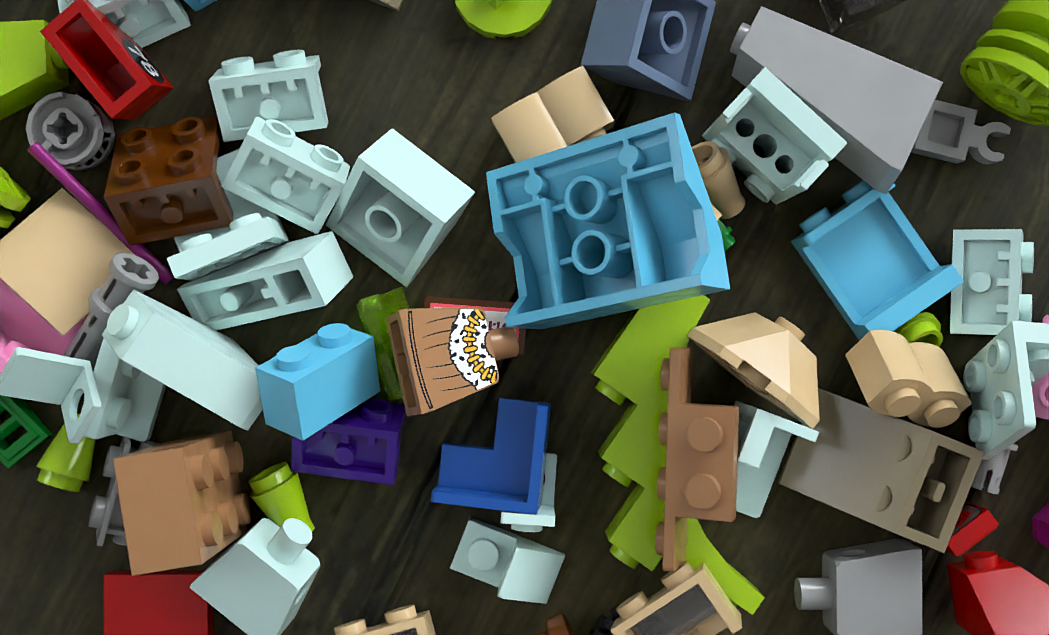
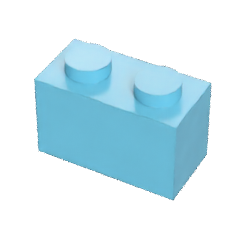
M335 323L323 326L318 330L317 334L295 346L283 348L275 357L255 367L265 424L302 441L380 392L374 337L351 329L346 324Z

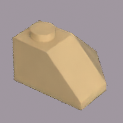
M754 312L696 326L688 333L687 337L745 387L811 429H814L820 421L817 357L800 342L805 334L794 324L780 316L775 322H772Z

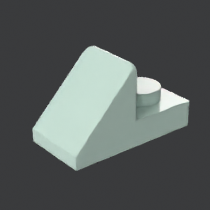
M470 517L450 569L498 587L497 597L502 599L547 604L565 554Z

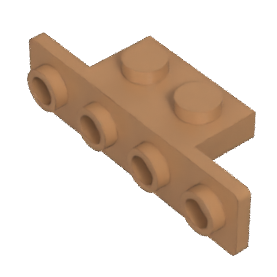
M684 347L670 348L669 358H664L661 366V387L663 391H668V413L663 412L659 422V441L661 445H666V467H661L658 473L657 495L659 500H665L664 522L660 521L656 529L655 549L658 555H663V571L675 572L686 562L687 518L732 522L736 519L739 406L691 404L692 348Z

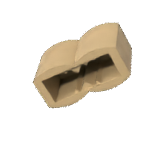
M584 66L566 73L539 91L515 102L491 118L495 129L515 163L607 134L606 131L612 128L614 119Z
M871 330L845 354L868 406L877 413L893 417L908 416L910 420L919 425L941 428L955 422L959 418L960 413L972 404L947 355L936 345L923 342L908 343L904 336L896 332Z

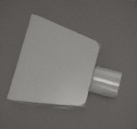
M891 539L825 551L822 555V578L795 579L794 598L798 610H822L823 624L834 635H923L922 549L905 539Z

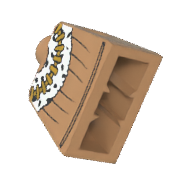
M482 308L402 309L385 317L407 416L434 411L498 383L499 372L496 361L516 357L519 353V342L515 330L506 327L489 330L486 314Z

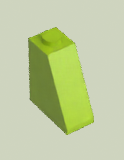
M45 20L0 22V120L69 85L68 68L70 67L40 32L49 24Z

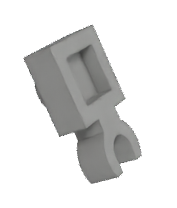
M935 100L911 153L958 164L965 161L967 151H969L975 161L986 165L1003 161L1004 154L991 151L986 143L988 135L998 138L1010 134L1011 128L1001 122H991L983 126L974 125L978 110Z

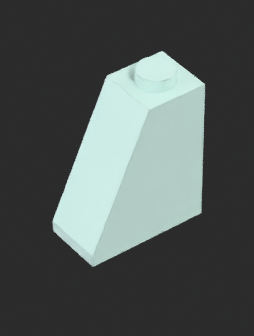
M134 289L125 302L117 306L110 314L107 327L102 336L121 360L238 427L249 430L263 410L255 367L259 365L232 338Z

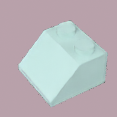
M392 128L358 156L326 226L407 287L456 225L475 191Z

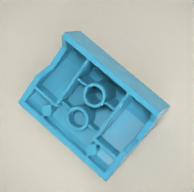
M674 112L486 172L494 234L513 256L519 296L505 316L506 328L546 329L730 290L722 234L680 114Z

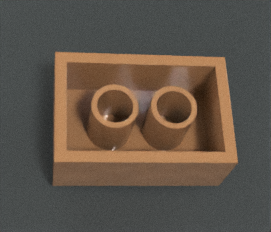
M231 430L171 440L113 459L132 576L201 565L248 531L247 524H250L252 520L251 502L248 494L241 492L238 474L243 471V453L239 442H233Z

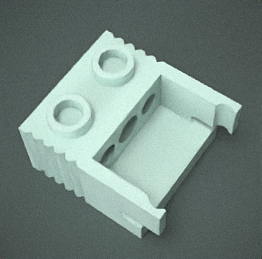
M766 67L702 135L705 140L715 142L719 148L722 147L728 151L731 163L747 177L744 184L752 194L763 202L767 203L771 200L776 205L807 190L829 166L827 162L832 160L847 144L839 134ZM736 130L740 131L742 133V136H740ZM753 144L762 148L764 158L755 154Z

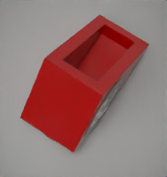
M75 0L40 31L112 119L137 120L174 89L141 46L88 0Z

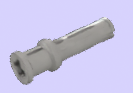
M121 252L113 256L109 263L111 272L103 286L95 288L89 296L90 311L64 353V356L90 361L93 370L104 338L102 333L107 327V321L112 311L125 302L133 289L142 294L145 290L153 289L159 279L158 273L151 264L136 255Z

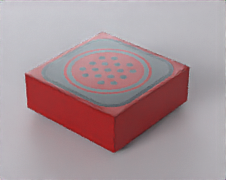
M965 501L946 551L956 557H960L998 528L999 523L988 509Z

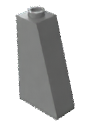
M762 6L752 25L744 22L741 24L730 48V52L737 55L731 76L747 87L766 67L847 142L835 158L875 190L887 194L902 172L943 84L940 80Z

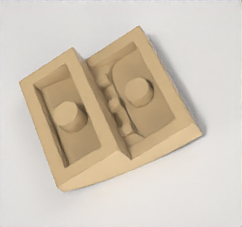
M61 188L0 240V280L18 297H21L60 335L64 336L89 313L88 298L95 288L103 286L111 272L109 263L113 256L121 252L135 254L82 204Z

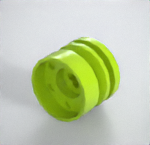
M1006 0L993 18L992 29L980 36L976 42V49L969 52L961 63L960 74L966 85L981 100L995 110L1013 119L1039 126H1049V0Z

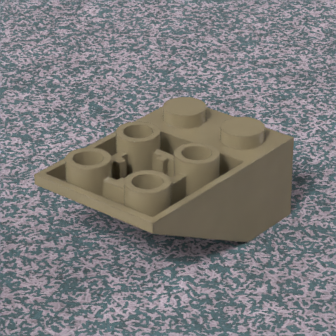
M818 388L820 421L813 429L819 432L817 440L813 442L796 435L777 483L890 532L945 553L985 452L897 417L877 413L870 407Z

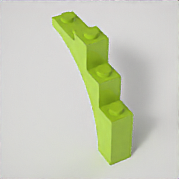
M704 295L635 309L591 371L593 375L601 379L595 389L620 406L626 397L632 401L598 450V453L606 461L602 468L605 473L626 487L630 485L632 480L638 483L605 530L608 541L613 544L609 551L633 569L641 563L653 572L663 555H658L655 549L656 529L660 521L664 522L665 500H659L657 495L658 473L661 467H666V445H661L659 441V422L662 413H668V391H663L661 387V366L663 359L669 358L670 348H687L690 339L687 335L693 327H696L710 302V299ZM687 518L686 561H688L692 569L704 562L735 608L739 605L753 615L765 597L750 581L723 559L706 537L698 519Z

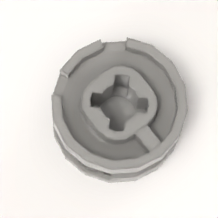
M64 92L48 94L34 105L28 115L26 132L30 146L38 142L66 169L77 171L93 169L104 162L113 149L115 140L113 121L104 109L77 94L73 95ZM104 132L110 134V136L104 138ZM108 142V147L105 150L102 144ZM98 150L103 154L99 159L95 156ZM89 159H93L95 161L92 164L87 165Z

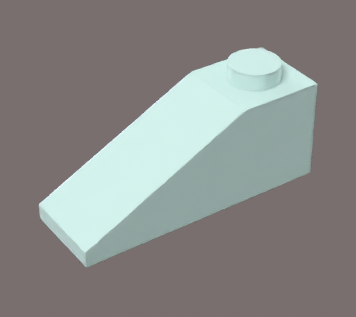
M333 231L288 242L183 284L177 290L192 319L214 330H221L326 306L353 278V275Z

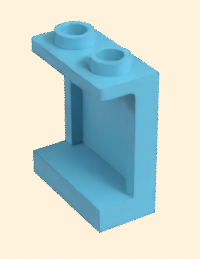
M864 180L842 194L846 203L830 214L828 209L824 207L801 222L799 226L803 233L791 241L859 341L871 330L894 331L964 282L952 264L943 266L938 264L890 193L884 194L879 192ZM893 183V185L891 186V188L889 189V191H890L892 188L895 187V184H894V183Z

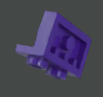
M371 398L303 441L292 436L291 471L394 485L398 474L400 436L405 419V406L392 404L388 400L381 398Z

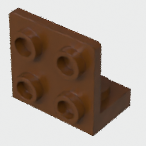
M217 116L205 118L187 117L174 124L154 128L136 127L118 135L104 199L129 246L229 227V224L233 222V210L224 189L220 187L221 182L216 172L221 132Z

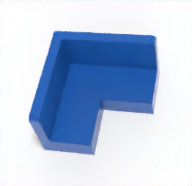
M500 397L494 448L443 443L438 486L431 492V502L537 515L542 502L552 403Z

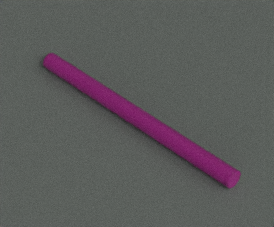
M35 142L27 149L44 168L136 256L151 264L157 271L159 279L165 285L174 277L173 273L143 244L129 246L114 216L38 142Z

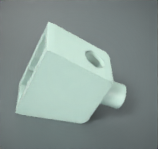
M262 518L223 552L189 588L247 635H281L295 618L321 566L319 559L306 549V546L312 540V532L304 522L295 518L287 519L281 527L270 519Z

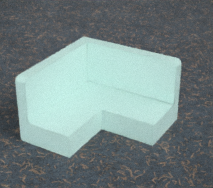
M736 401L734 406H739L736 511L758 518L763 511L791 435L795 434L816 442L819 432Z

